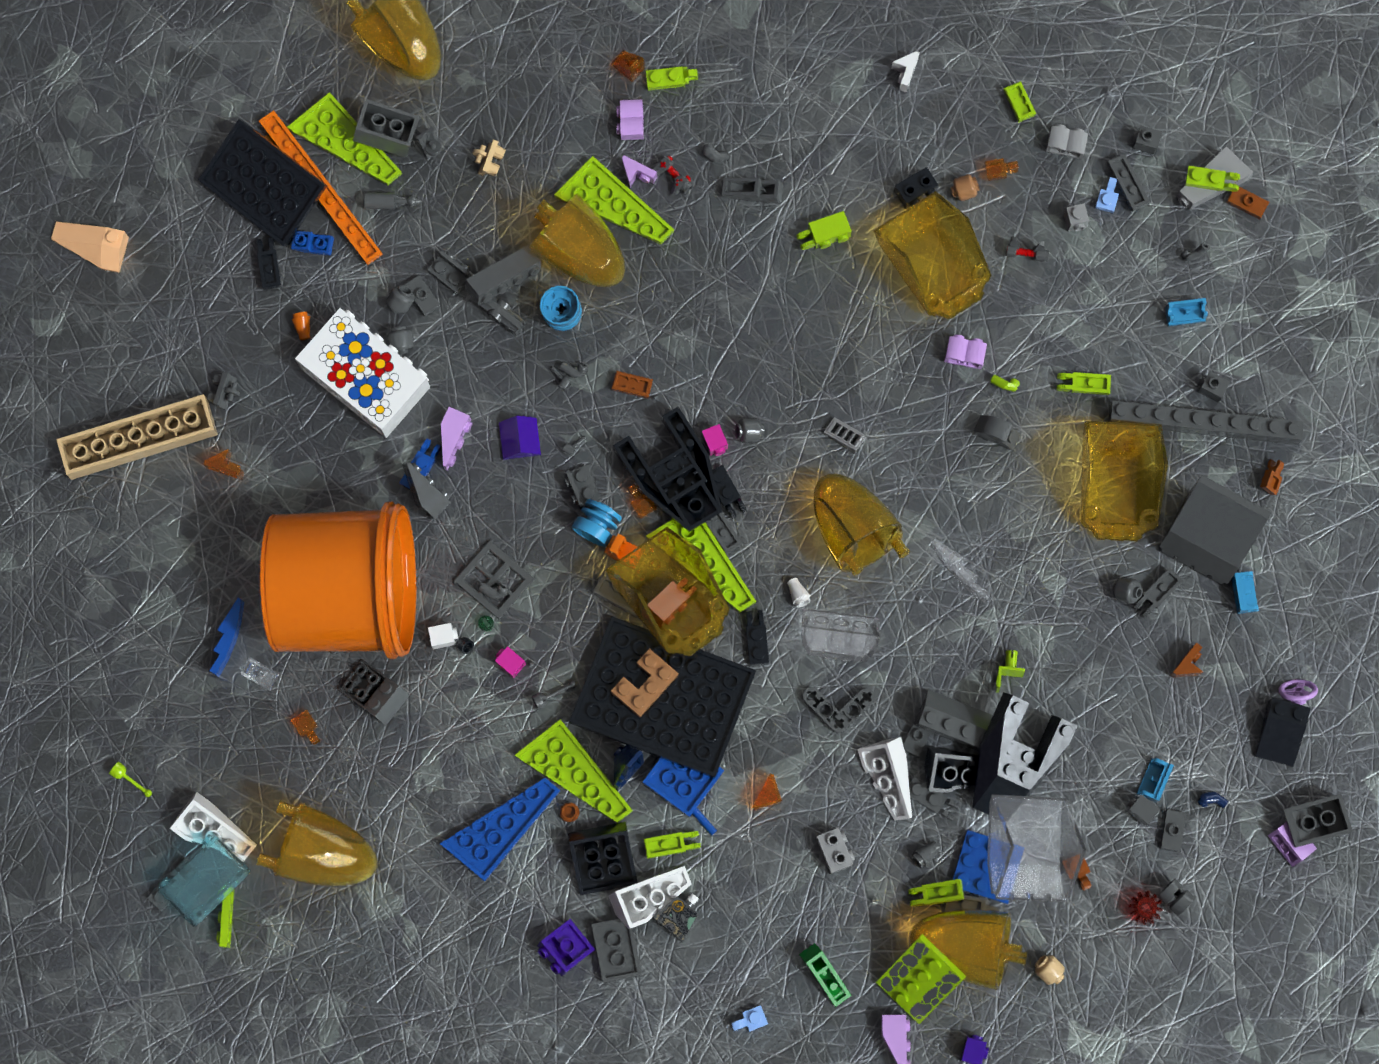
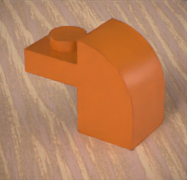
M620 534L612 536L604 551L614 560L634 569L642 554L641 548L627 542L625 536Z

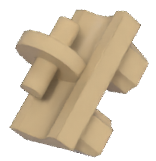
M493 140L492 143H489L486 152V146L481 145L480 149H474L472 153L476 157L475 163L480 164L483 159L478 172L482 176L485 174L495 176L498 173L500 166L491 161L493 157L501 160L506 151L498 146V141Z

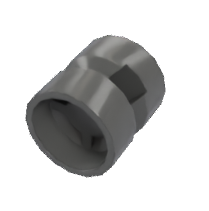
M1173 879L1157 896L1164 904H1170V909L1177 916L1195 900V897L1188 890H1183V885L1176 879Z

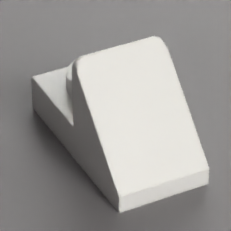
M919 52L911 53L892 62V69L901 72L898 79L901 91L907 92L919 58Z

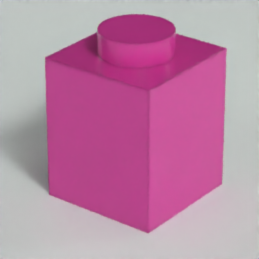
M720 424L702 431V437L710 456L714 454L719 456L726 452L728 443Z
M508 646L505 650L502 648L495 656L497 658L495 660L496 664L513 679L526 665V662Z

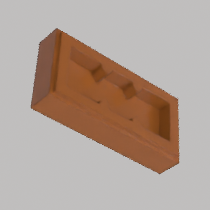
M1239 187L1238 191H1232L1227 203L1261 219L1269 201Z
M616 371L612 390L649 399L653 379Z

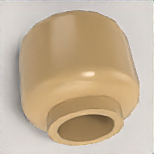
M1044 955L1036 962L1035 973L1045 984H1058L1063 980L1065 967L1053 955Z

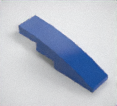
M237 598L217 629L223 636L213 650L219 656L209 670L217 677H220L229 661L238 638L244 609V602L240 598Z

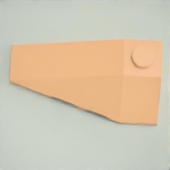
M56 222L51 240L76 253L81 258L88 260L100 269L120 273L129 237L125 231L108 227Z

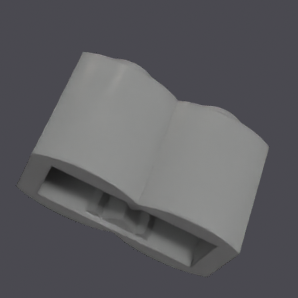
M1056 124L1050 129L1046 151L1082 159L1085 153L1088 133H1085L1083 129L1075 128L1070 130L1064 125Z

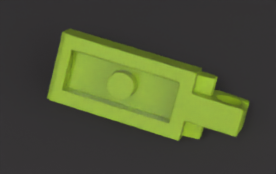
M687 67L646 70L648 90L685 87L686 84H689V81L698 80L697 69L687 70Z

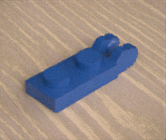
M429 439L425 440L420 451L418 450L411 462H414L422 470L420 473L423 476L428 475L441 449V446L437 444L433 448L431 455H426L425 453L431 444ZM404 474L400 485L410 490L406 475Z

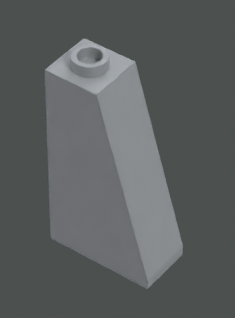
M1227 146L1204 167L1226 171V173L1240 174V180L1225 179L1224 184L1240 185L1248 181L1253 174V171ZM1185 185L1179 191L1177 198L1183 207H1187L1190 210L1226 191Z

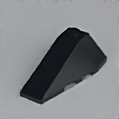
M927 748L924 765L927 790L949 793L953 792V790L967 789L970 786H974L978 755L946 749Z

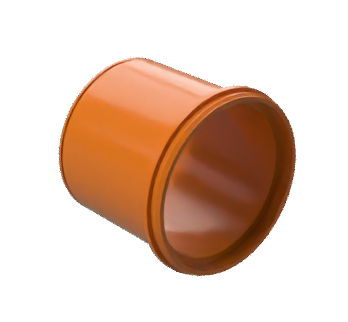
M385 502L381 510L273 514L269 517L265 526L261 549L260 591L265 632L273 651H384L388 659H396L398 656L403 657L409 653L415 629L417 584L414 538L410 517L405 506L399 503L395 505L394 502Z

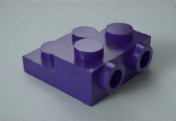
M571 919L537 945L539 955L543 959L547 958L551 963V970L561 976L565 975L595 950Z

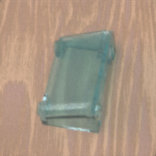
M216 833L212 836L209 834L202 841V850L174 877H165L159 883L160 888L158 891L193 927L197 926L251 871L248 864Z

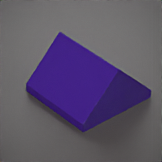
M516 415L499 422L503 460L541 455L537 418Z

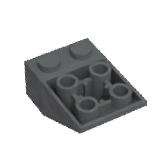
M414 462L403 463L402 466L416 506L429 519H436L451 503L448 500L449 495L442 489L439 490L434 487L436 483L429 476H423L420 473L422 470Z
M363 659L338 689L385 726L410 696L398 684Z

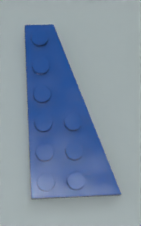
M544 778L439 844L483 881H486L559 794L560 789Z

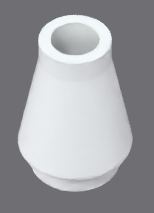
M797 578L789 580L787 584L793 604L800 608L810 603V594Z

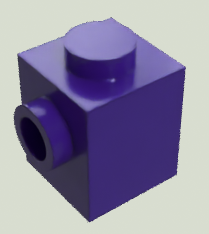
M971 1035V1038L966 1037L960 1061L969 1064H982L983 1059H987L989 1047H986L987 1042L982 1041L983 1037Z

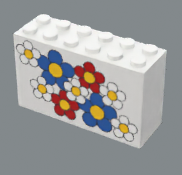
M339 308L295 360L302 371L383 437L387 438L430 389L429 379L422 369H415L412 366L413 363L404 356L402 358L395 347L392 345L387 346L380 335L377 333L373 335L369 331L370 328L364 322H357L354 319L355 316L346 309L344 311Z

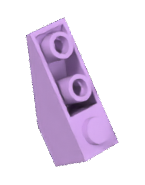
M451 407L448 408L441 422L443 467L446 471L449 466L452 467L454 465L456 451L462 448L465 432L468 433L472 427L470 415Z
M881 1015V1036L895 1063L911 1064L910 1060H907V1052H910V1040H907L906 1031H910V1019H906V1015Z

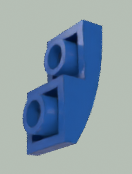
M296 231L293 236L291 249L305 253L331 256L334 237L330 235H315L312 232Z

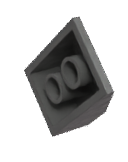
M1341 794L1283 810L1295 848L1353 832Z

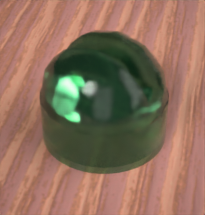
M485 615L479 619L478 625L482 631L487 632L493 629L494 621L490 616ZM483 619H486L490 625L489 627H486L482 621Z

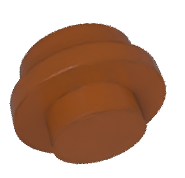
M565 803L560 809V816L566 822H574L579 817V808L574 803Z

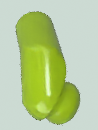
M993 375L990 381L995 386L1012 392L1018 390L1017 387L1020 385V382L1015 378H1012L1009 382L997 375Z

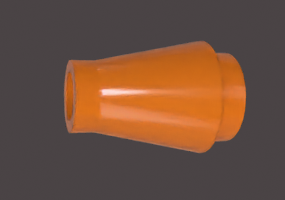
M299 312L293 314L292 322L299 340L310 339V316H308V313Z

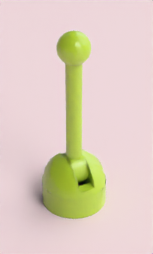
M119 761L109 772L116 779L124 777L144 792L146 797L152 795L151 790H146L126 775V768Z

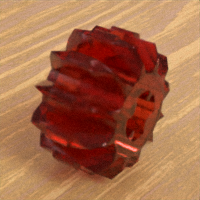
M1146 891L1144 896L1139 892L1137 893L1138 899L1136 897L1131 898L1135 904H1129L1128 907L1135 910L1130 913V916L1137 915L1134 920L1135 922L1142 918V925H1146L1147 919L1150 924L1154 923L1153 917L1160 919V915L1156 912H1162L1163 908L1157 907L1162 902L1161 900L1154 901L1157 897L1156 894L1149 898V891ZM1148 904L1150 911L1143 912L1142 909L1144 907L1141 906Z

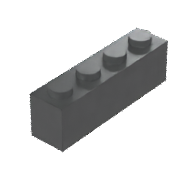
M527 245L467 278L465 290L477 305L487 303L496 295L505 293L512 286L520 285L530 276H536L541 269V260L531 247Z

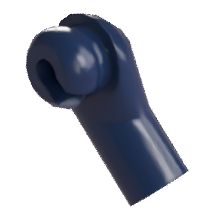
M1212 791L1200 795L1198 803L1202 807L1215 803L1224 808L1229 800Z

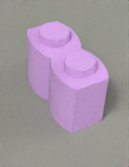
M620 100V106H617V117H620V123H617V135H621V140L644 139L643 101Z
M961 335L950 336L944 362L982 369L987 344L983 343L981 339L967 340Z

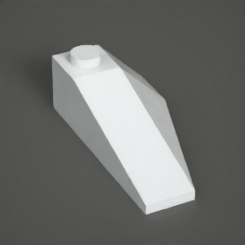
M901 737L887 739L857 749L863 769L866 773L869 772L874 781L872 784L875 789L878 788L881 792L883 802L893 819L897 821L911 818L907 758Z
M198 792L193 795L170 827L173 832L186 841L200 843L204 847L220 850L224 854L245 860L257 846L213 803Z
M685 866L615 891L608 897L616 916L628 929L647 923L692 883Z

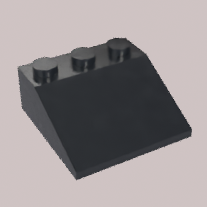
M626 822L568 833L580 896L638 883Z

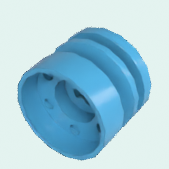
M558 285L551 287L543 294L540 301V309L544 320L551 328L566 331L578 324L582 316V308L578 296L572 289ZM561 307H564L565 309L563 311V314H560L559 310H561Z
M587 499L585 505L588 508L582 507L581 512L587 518L577 516L571 528L586 540L598 546L607 547L612 534L606 529L616 530L617 525L615 523H620L622 517L609 506Z

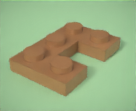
M651 649L637 662V665L650 676L646 682L637 689L623 677L611 690V693L639 718L679 675L678 672Z

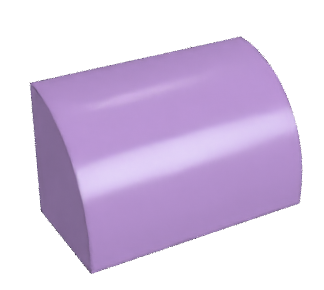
M1287 821L1268 835L1292 867L1303 861L1317 849L1313 843L1295 848Z

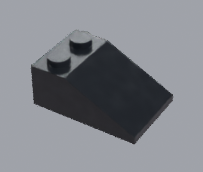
M1271 698L1267 703L1255 757L1294 767L1311 708Z

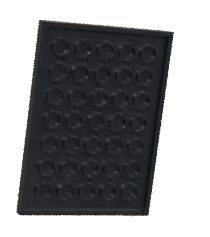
M611 616L569 723L715 778L756 670L696 647L692 648L680 641ZM651 649L678 672L679 675L639 718L611 693V690L623 677L637 689L646 682L650 676L637 665V662Z

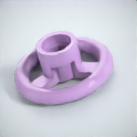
M1296 679L1281 684L1278 692L1281 697L1290 700L1291 703L1303 705L1306 703V700L1312 699L1317 695L1318 688L1310 681ZM1297 685L1296 687H1293L1292 689H1286L1287 687ZM1304 686L1311 688L1312 692L1304 690Z

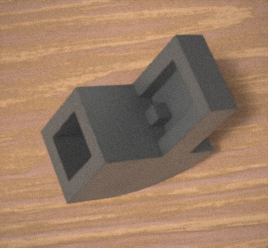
M980 415L974 429V433L984 440L996 441L1008 450H1014L1021 434L1012 428L1013 425L1011 423L986 415Z

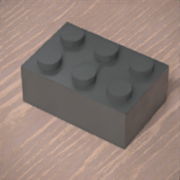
M365 99L353 141L407 158L420 116Z

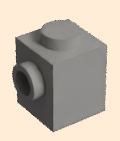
M1085 203L1066 207L1064 218L1068 232L1081 231L1087 227L1089 218Z

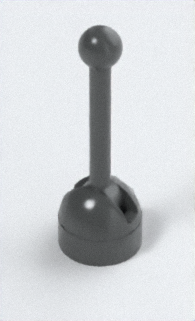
M572 680L568 685L548 695L543 693L531 696L536 708L540 710L547 705L549 698L569 688H575L577 683Z

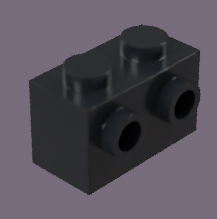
M925 167L896 184L894 192L905 209L909 207L915 208L921 203V200L925 198L930 199L935 196L939 185L929 169Z

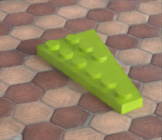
M330 92L287 127L294 134L387 186L402 175L400 169L382 150L353 141L357 122Z
M593 156L554 194V197L659 244H662L674 232V229Z
M672 519L646 535L647 539L739 613L756 603L753 595L706 523L689 532Z
M561 719L514 755L616 823H619L633 812Z

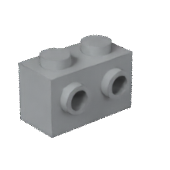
M836 828L816 837L830 874L853 866L852 861L855 858L852 850H847L845 843L848 841L844 831L840 832L839 828Z

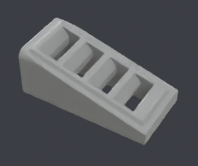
M835 417L824 431L825 435L854 454L866 439V435ZM837 424L839 427L835 433H832V429ZM843 428L845 431H844V433L842 434V436H841V437L837 436V435L839 434V432L841 431V429ZM848 432H849V433L851 434V436H850V437L848 438V440L846 441V440H844V438L846 437V435H847ZM857 437L855 443L851 444L850 442L853 440V438Z

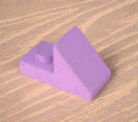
M626 156L622 157L623 168L630 188L637 176L645 183H655L657 171Z

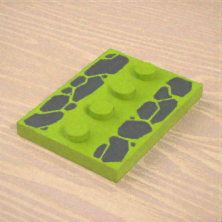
M922 934L876 983L920 1024L965 979L966 975Z

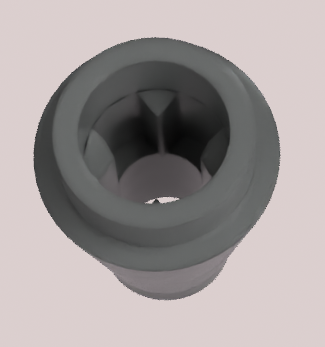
M932 841L913 851L911 859L917 867H926L941 849L935 841Z

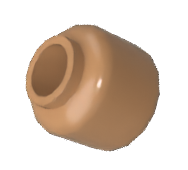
M970 174L955 178L953 181L954 186L951 187L954 198L958 197L960 201L976 197L977 191L980 190L976 177H972Z

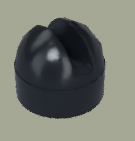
M466 637L460 638L459 643L457 642V648L463 654L470 653L474 647V642Z

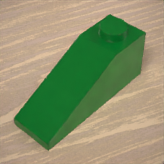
M815 943L799 954L835 1007L851 996L823 951Z

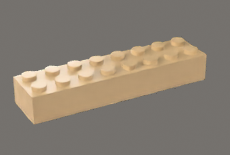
M203 394L56 440L66 475L73 480L218 435L209 402Z

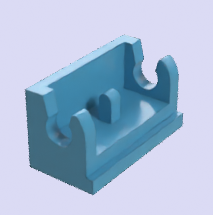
M1206 298L1168 302L1165 307L1168 326L1205 322L1208 316V311H1205Z
M1253 571L1235 573L1231 580L1237 614L1258 612L1259 607Z
M1151 758L1137 795L1140 796L1142 794L1148 800L1157 803L1161 798L1174 765L1158 758Z

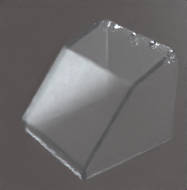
M991 795L987 857L991 893H994L996 899L1010 900V894H1012L1013 900L1029 901L1031 895L1032 901L1047 902V896H1049L1051 902H1065L1066 898L1071 897L1086 853L1085 845L1066 798Z

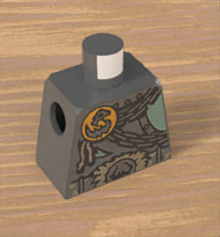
M690 893L684 901L677 896L654 916V920L680 941L684 942L699 915L693 908L700 899L693 893Z

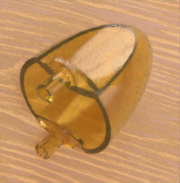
M348 0L346 2V5L356 16L351 24L352 30L383 62L397 72L416 80H430L438 74L441 66L439 40L432 21L420 0H376L368 9H364L358 0Z
M577 193L560 210H555L545 199L538 205L537 209L539 212L534 217L545 227L530 245L529 249L555 269L585 284L597 287H612L622 281L625 275V261L620 246L606 223L586 200Z
M826 474L818 480L813 494L816 520L824 542L841 571L852 572V575L856 576L863 571V568L878 561L893 548L899 558H904L909 554L910 550L901 540L903 535L902 525L886 505L870 490L854 479L841 474Z
M280 800L276 813L292 817L279 856L274 858L260 852L256 865L272 869L274 876L277 877L280 876L322 886L354 885L364 882L375 874L378 866L377 856L370 844L358 832L321 811L305 806L304 803L300 802L295 806Z
M977 909L941 912L922 919L915 924L910 932L911 945L923 934L966 975L963 980L964 982L984 988L999 990L1006 963L1014 962L1025 965L1026 959L1023 958H1027V952H1020L1022 951V945L1009 943L1011 913Z

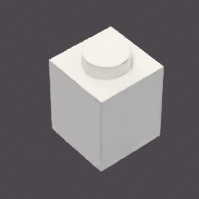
M451 623L428 627L433 649L456 645L455 639H458L457 628H453Z

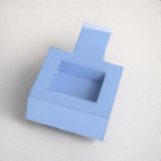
M1110 177L1106 190H1100L1095 209L1114 213L1119 196L1118 193H1114L1117 182L1116 178Z
M761 1005L742 1012L744 1019L731 1023L734 1031L747 1026L749 1032L768 1024Z

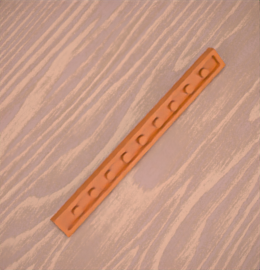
M273 110L260 119L259 123L279 149L327 185L318 201L367 266L383 254L276 112Z

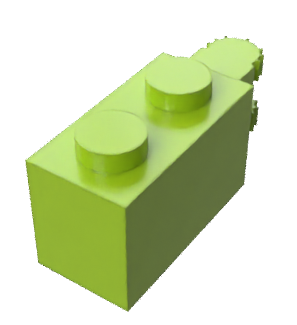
M842 211L808 223V230L799 232L796 237L800 240L810 236L812 238L811 241L801 244V250H807L815 247V249H825L834 242L842 243L847 241L851 237L852 231L845 212Z

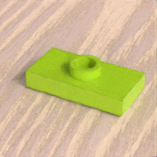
M1021 81L1003 89L1018 123L1036 116V112Z

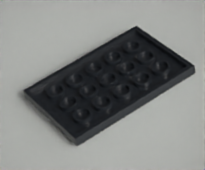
M238 119L198 179L283 247L288 245L327 187L325 183L242 119Z

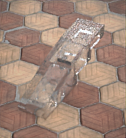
M933 539L931 547L942 564L970 593L985 603L990 592L975 583L978 576L963 566L966 559L938 540Z

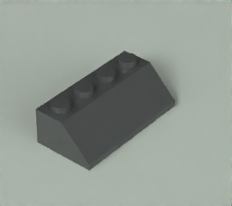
M927 689L914 726L979 751L980 744L993 715Z

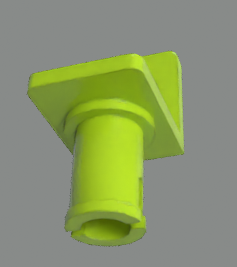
M1011 650L1005 651V666H999L997 670L996 693H999L1001 687V675L1023 677L1025 673L1024 668H1017L1018 652L1013 650L1012 658Z

